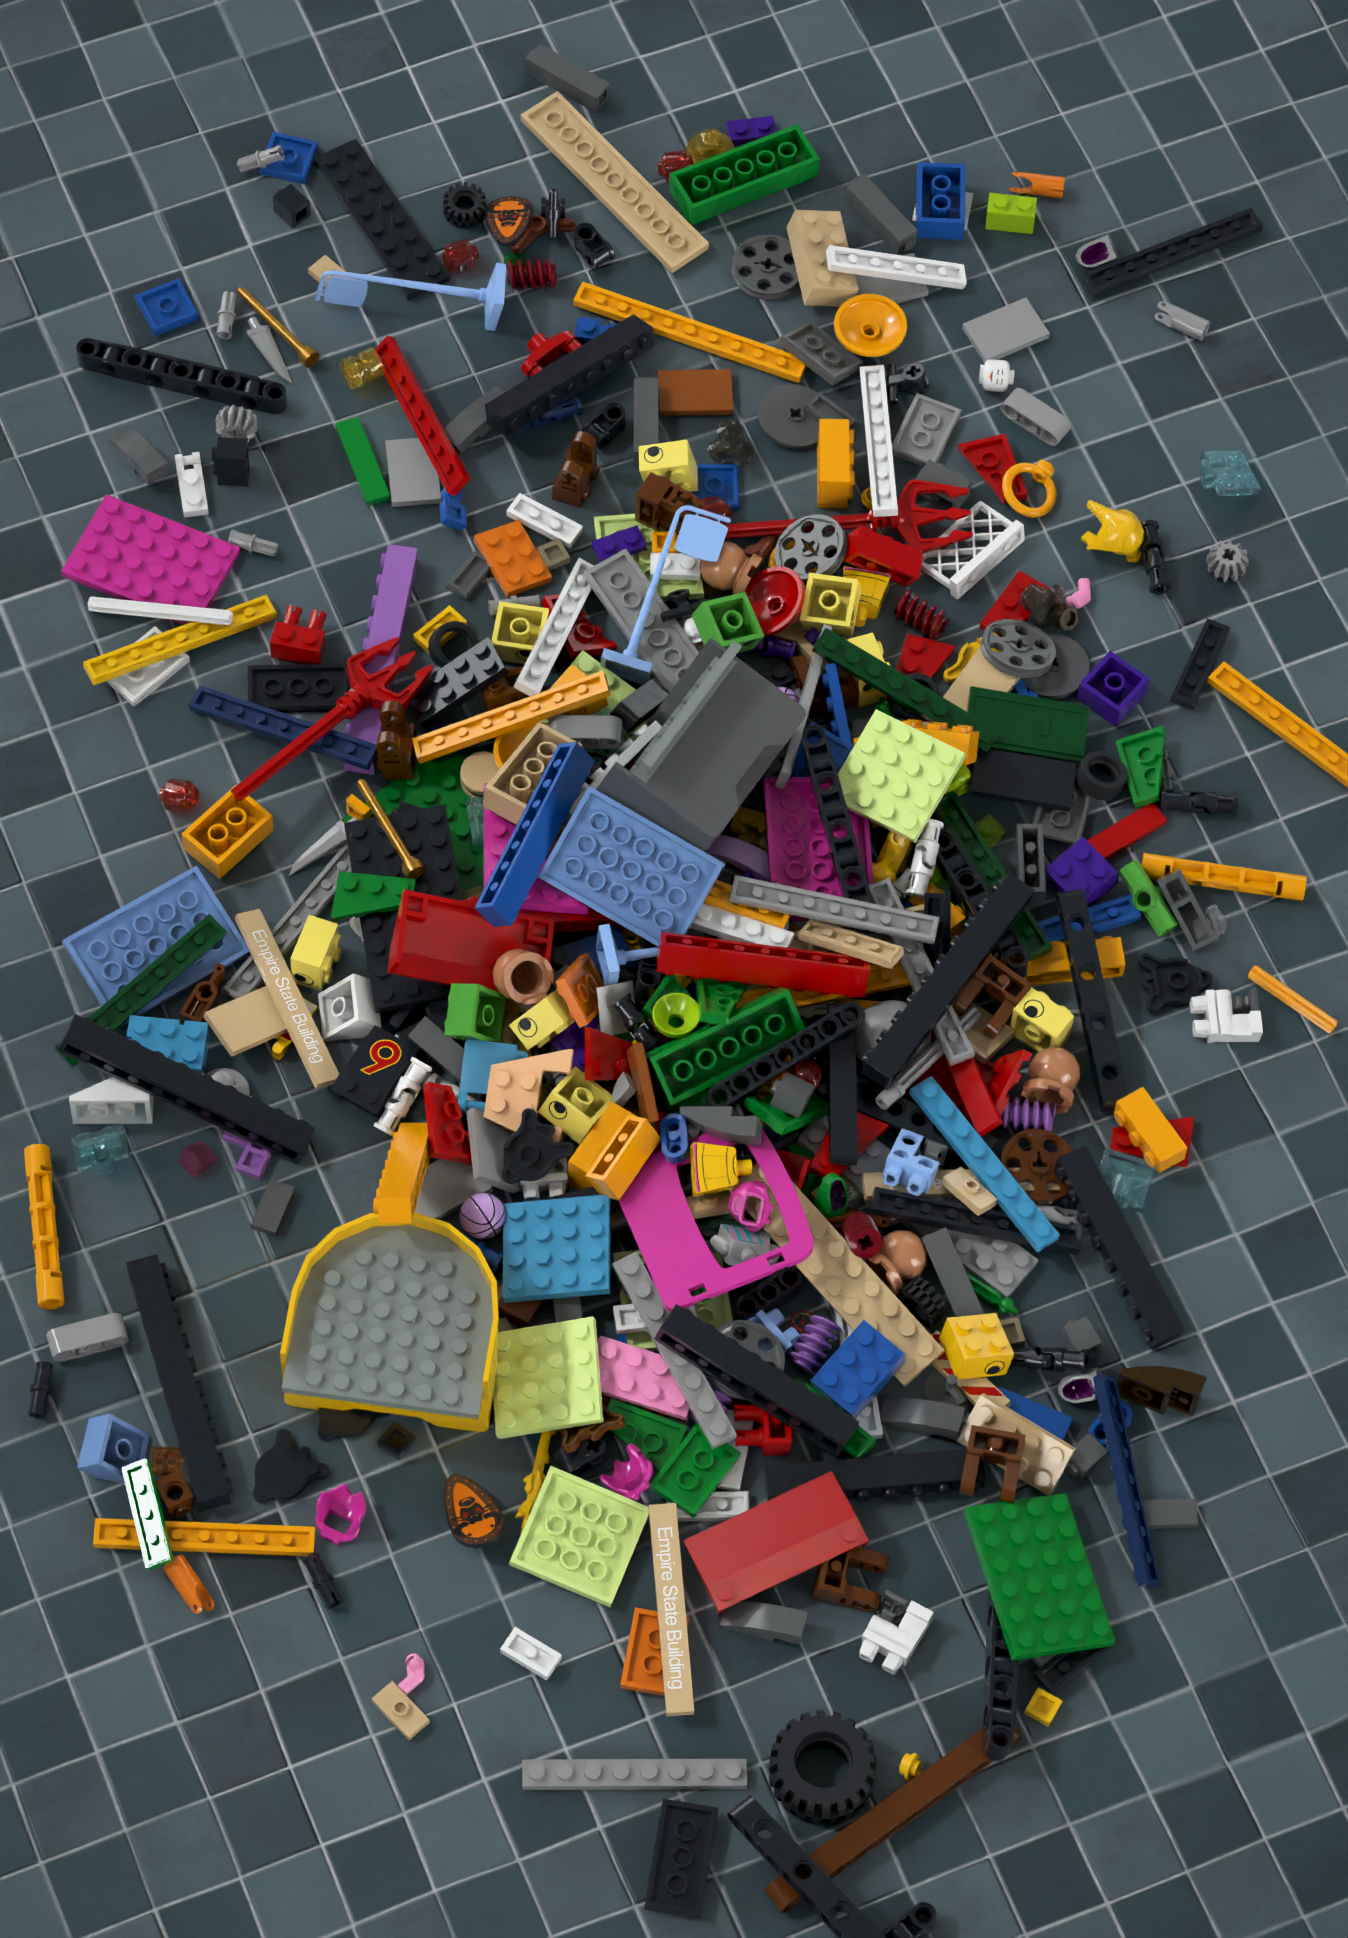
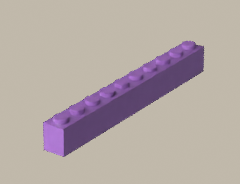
M388 544L387 552L381 555L380 568H383L382 574L377 575L376 589L379 590L378 595H373L371 610H374L373 617H368L367 631H370L369 638H364L362 651L395 637H399V643L389 656L379 655L363 668L368 674H373L396 663L399 657L418 565V548ZM394 679L386 689L392 691ZM370 706L363 709L360 714H356V717L351 720V724L346 723L344 734L377 744V736L383 732L380 710L373 709ZM375 759L369 771L344 763V771L374 775L377 762Z

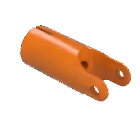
M1025 172L1011 173L1013 176L1026 178L1032 183L1027 188H1009L1012 192L1060 199L1063 197L1065 177Z
M178 1555L174 1557L173 1562L164 1565L163 1570L195 1614L201 1613L202 1608L206 1611L214 1609L213 1599L184 1555Z

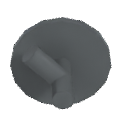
M935 1369L927 1376L923 1385V1397L925 1400L964 1407L965 1412L972 1407L973 1404L958 1388L957 1377L954 1374L948 1375L946 1379Z

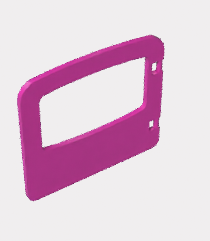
M762 1130L761 1146L746 1145V1147L760 1167L780 1209L789 1236V1242L785 1246L729 1268L720 1267L698 1229L680 1184L678 1169L690 1163V1153L680 1163L667 1161L662 1151L650 1155L625 1193L618 1200L666 1310L671 1312L676 1304L682 1308H688L704 1299H711L769 1276L777 1270L799 1264L806 1260L813 1252L814 1240L798 1195L781 1159L764 1130ZM708 1134L689 1140L690 1146L694 1142L729 1147L738 1144L718 1139ZM780 1256L783 1257L784 1261L769 1266L768 1261ZM705 1287L706 1292L691 1297V1291Z

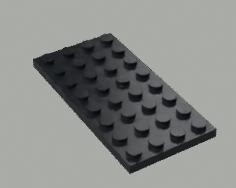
M446 805L387 815L411 856L420 859L425 867V872L416 879L415 892L462 900ZM376 817L344 823L352 873L406 878L402 871L403 861ZM398 910L384 913L378 911L364 914V917H359L376 1013L448 1000L451 985L387 973L390 947Z

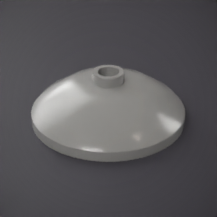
M897 1000L881 1001L871 1005L863 1012V1018L856 1028V1056L862 1065L864 1063L861 1059L869 1048L874 1050L878 1044L876 1040L883 1029L888 1031L893 1025L890 1022L898 1010L903 1012L907 1007L905 1002ZM931 1033L897 1077L931 1046Z

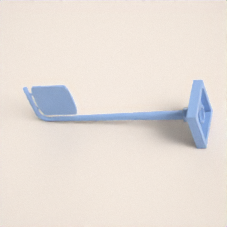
M496 263L487 288H480V290L330 270L322 274L315 300L319 301L320 297L324 296V301L327 303L361 307L367 294V281L473 298L484 303L485 330L495 331L504 306L506 264ZM336 275V276H331L328 281H325V279H326L327 276ZM324 283H326L325 292L322 293Z
M688 505L681 506L676 511L629 645L623 651V654L604 648L600 666L606 667L621 679L644 685L650 680L653 663L637 659L638 654L636 652L679 516L686 510L696 513V515H685L674 548L685 555L709 562L718 561L728 528L721 524L720 521L730 523V518ZM699 514L705 515V516H708V517L717 519L718 521L716 522V521H713V520H711V519L704 518V517H701V516H698V515H699Z
M788 920V923H787V925H786V927H785L784 930H787V929H788V927H789V920ZM599 925L596 952L604 986L618 983L620 965H626L628 961L656 957L658 947L631 951L618 950L610 925Z

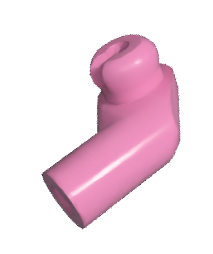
M1088 578L1078 580V591L1066 598V605L1079 609L1090 602L1091 588Z
M415 1653L407 1656L405 1660L407 1664V1677L397 1685L406 1696L422 1683L425 1678L424 1661Z

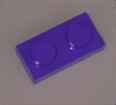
M773 116L726 121L730 146L747 144L776 132Z
M636 525L591 541V547L599 563L624 549H627L630 555L647 550V543L639 527Z

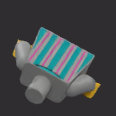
M721 1224L718 1234L714 1235L706 1243L712 1255L717 1252L726 1264L732 1266L779 1248L774 1244H770L769 1233L764 1231L751 1232L746 1230V1228ZM779 1257L768 1261L769 1266L777 1264Z

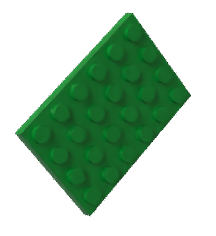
M1066 1493L1014 1500V1504L997 1502L966 1507L964 1510L966 1521L1012 1661L1109 1647L1115 1643V1638Z

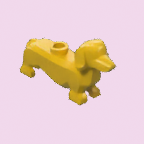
M892 831L889 832L877 863L872 862L874 883L890 878L891 882H896V875L899 872L903 873L908 863L906 859L912 850L914 842Z

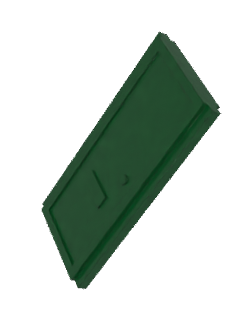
M970 686L967 712L1000 731L991 749L1074 763H1081L1084 758L1090 706Z

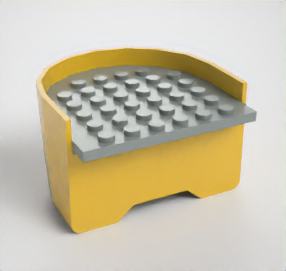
M416 1212L414 1213L412 1223L379 1224V1215L369 1213L334 1228L306 1255L291 1292L280 1350L283 1380L282 1392H284L285 1403L294 1407L319 1410V1407L342 1411L361 1409L419 1417L438 1427L474 1432L488 1431L497 1374L499 1317L497 1281L480 1248L450 1223Z

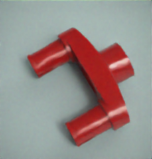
M564 331L549 339L543 333H537L527 344V349L531 354L522 364L521 372L529 378L563 353H570L582 345L571 331Z

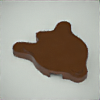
M602 1401L603 1423L558 1430L564 1438L562 1441L564 1452H574L579 1447L581 1441L585 1439L597 1441L606 1431L622 1428L625 1425L624 1417L621 1414L610 1412L607 1405Z

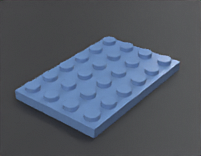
M588 786L538 877L659 947L661 932L686 935L724 868L725 863L592 786Z
M197 865L62 940L63 946L100 1005L103 1006L208 914L227 931V935L134 1016H141L212 976L216 964L220 963L226 968L250 954L247 944Z

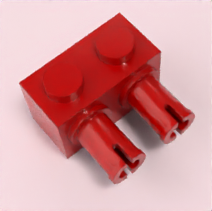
M288 605L283 623L275 622L270 640L271 658L299 664H321L326 648L325 631H322L327 614L320 611L319 616H317L318 610L311 611L308 627L298 626L302 609L295 606L294 611H292L293 605Z
M734 1404V1422L758 1421V1424H760L759 1430L735 1429L737 1434L735 1447L759 1446L762 1449V1456L789 1455L792 1444L791 1428L756 1405Z

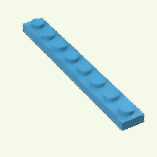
M930 1076L911 1088L909 1092L911 1097L982 1185L998 1199V1205L1038 1253L1058 1240L1060 1234L933 1077Z

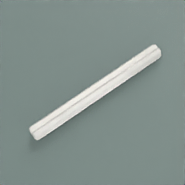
M90 597L88 601V610L91 612L231 625L233 620V612L231 610L102 597Z

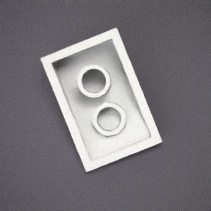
M114 1077L69 1096L73 1124H153V1096Z

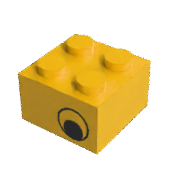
M996 1313L950 1317L946 1319L939 1340L957 1380L1006 1375L1014 1352Z

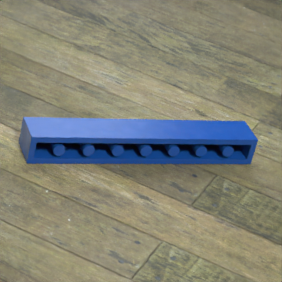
M577 742L558 744L475 906V909L493 927L512 926L516 920L517 914L526 900L533 882L538 877L541 866L548 857L549 851L558 837L565 819L569 816V811L575 799L579 796L580 790L590 774L595 761Z

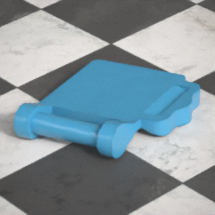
M466 1040L458 1098L461 1112L465 1113V1110L468 1111L472 1107L481 1111L485 1110L486 1102L466 1100L467 1093L487 1095L491 1065L527 1058L528 1054L525 1051L517 1050L515 1044Z

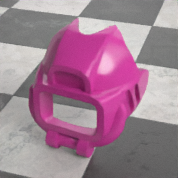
M755 1180L741 1183L732 1189L728 1210L741 1226H744L746 1230L751 1232H757L762 1229L764 1224L770 1225L771 1222L770 1215L771 1210L774 1209V1204L770 1203L768 1193L766 1192L767 1184L763 1181ZM749 1195L762 1200L757 1222L747 1220L744 1217Z
M630 1443L626 1447L630 1460L621 1461L615 1459L612 1476L602 1474L600 1480L620 1495L638 1500L641 1496L640 1494L650 1487L649 1480L653 1474V1466L643 1452Z
M344 1483L326 1493L322 1492L316 1504L315 1515L316 1526L321 1532L320 1538H326L338 1546L340 1542L351 1541L357 1537L361 1530L360 1524L366 1512V1503L362 1491L353 1494L350 1492L347 1484ZM329 1514H335L352 1524L345 1533L338 1532L325 1525L324 1522Z

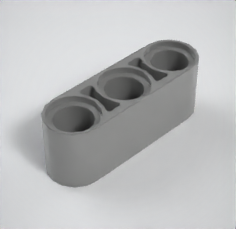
M1015 388L1000 406L1002 413L1008 419L1051 446H1056L1072 428L1070 421L1064 415L1021 388Z
M556 715L549 718L548 727L582 744L583 749H615L620 746L622 720L616 716Z
M111 1313L51 1329L46 1334L52 1359L56 1362L117 1348L129 1341L123 1316L120 1313Z

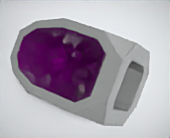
M1109 234L1084 244L1078 249L1076 254L1077 262L1085 267H1096L1118 257Z
M1091 1368L1087 1373L1076 1372L1064 1377L1058 1385L1059 1395L1065 1401L1071 1403L1097 1399L1094 1394L1095 1384L1093 1377L1102 1374L1099 1368Z

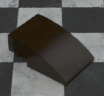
M1137 1366L1121 1369L1117 1386L1120 1398L1162 1415L1165 1414L1169 1406L1193 1416L1201 1399L1207 1377L1172 1367Z

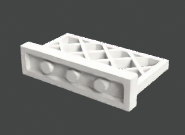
M979 501L970 509V516L957 520L938 537H948L953 530L972 527L973 537L963 541H972L973 548L958 549L957 542L955 543V549L940 550L939 548L938 550L923 553L921 570L949 588L950 595L957 600L1025 540L1024 524L1018 520L1011 522L982 501ZM982 511L989 516V519L974 520V516ZM1003 525L1006 527L1003 532L992 533V526ZM989 526V533L975 534L974 527ZM976 540H990L986 547H975ZM973 554V559L969 562H959L958 555ZM956 556V563L941 564V557ZM929 557H938V564H926L923 561ZM956 569V574L950 579L942 575V570Z

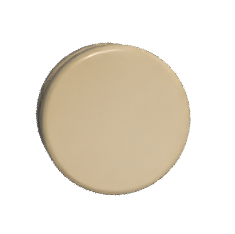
M482 751L471 754L464 760L461 766V787L464 793L473 800L483 802L484 783H489L499 771L492 752Z

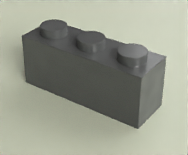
M1017 824L1014 838L1016 878L1035 890L1031 902L1027 906H1043L1046 892L1043 824Z

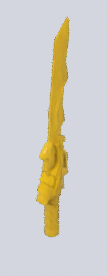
M556 1430L541 1433L533 1471L523 1479V1482L526 1483L524 1490L528 1494L527 1500L518 1508V1513L515 1516V1519L523 1518L521 1534L546 1478L543 1474L544 1465L549 1463L548 1448L551 1436L556 1434Z

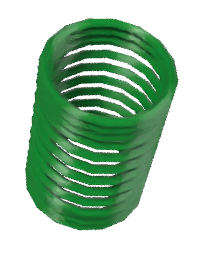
M504 253V264L508 267L507 261L511 259L513 266H515L517 259H520L522 265L525 266L526 254L522 253L520 257L519 253L518 258V253L517 255L512 254V256L510 253L509 258V253Z

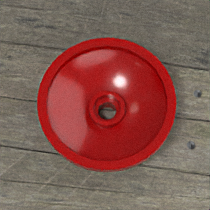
M783 566L770 567L759 572L750 580L745 590L764 636L777 634L787 628L800 613L805 599V587L802 579L796 572Z

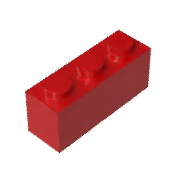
M860 526L847 535L848 546L843 561L864 570L891 574L890 581L905 587L920 578L923 552L914 549L913 546L897 542L890 536L878 534L868 527Z

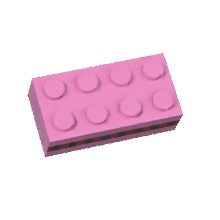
M600 1336L598 1340L602 1400L610 1402L612 1398L687 1426L690 1408L661 1355Z

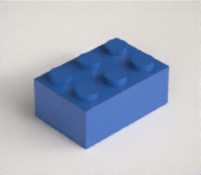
M917 163L915 201L917 238L963 240L965 229V164Z
M863 1320L811 1379L812 1388L828 1399L835 1407L850 1413L856 1419L906 1362L905 1353Z

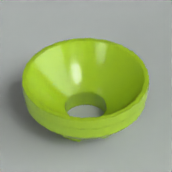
M666 994L653 1007L652 1017L654 1025L661 1034L667 1037L682 1038L694 1032L699 1025L698 1004L686 994ZM673 1017H679L684 1021V1024L679 1028H674L668 1022Z

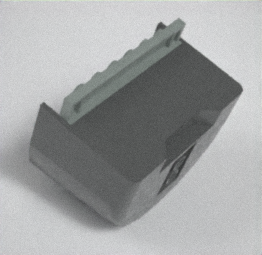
M711 637L646 724L649 726L656 720L662 728L631 759L635 762L633 767L629 764L623 767L616 761L597 787V790L705 852L726 827L740 805L806 717L805 709L798 702L736 657V654L742 647L741 645L733 641L728 649H725Z

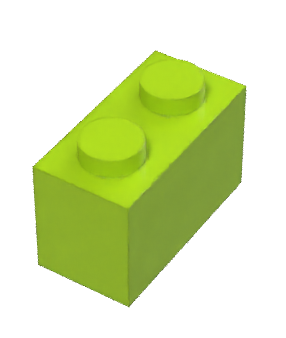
M989 193L985 229L1033 234L1037 198Z

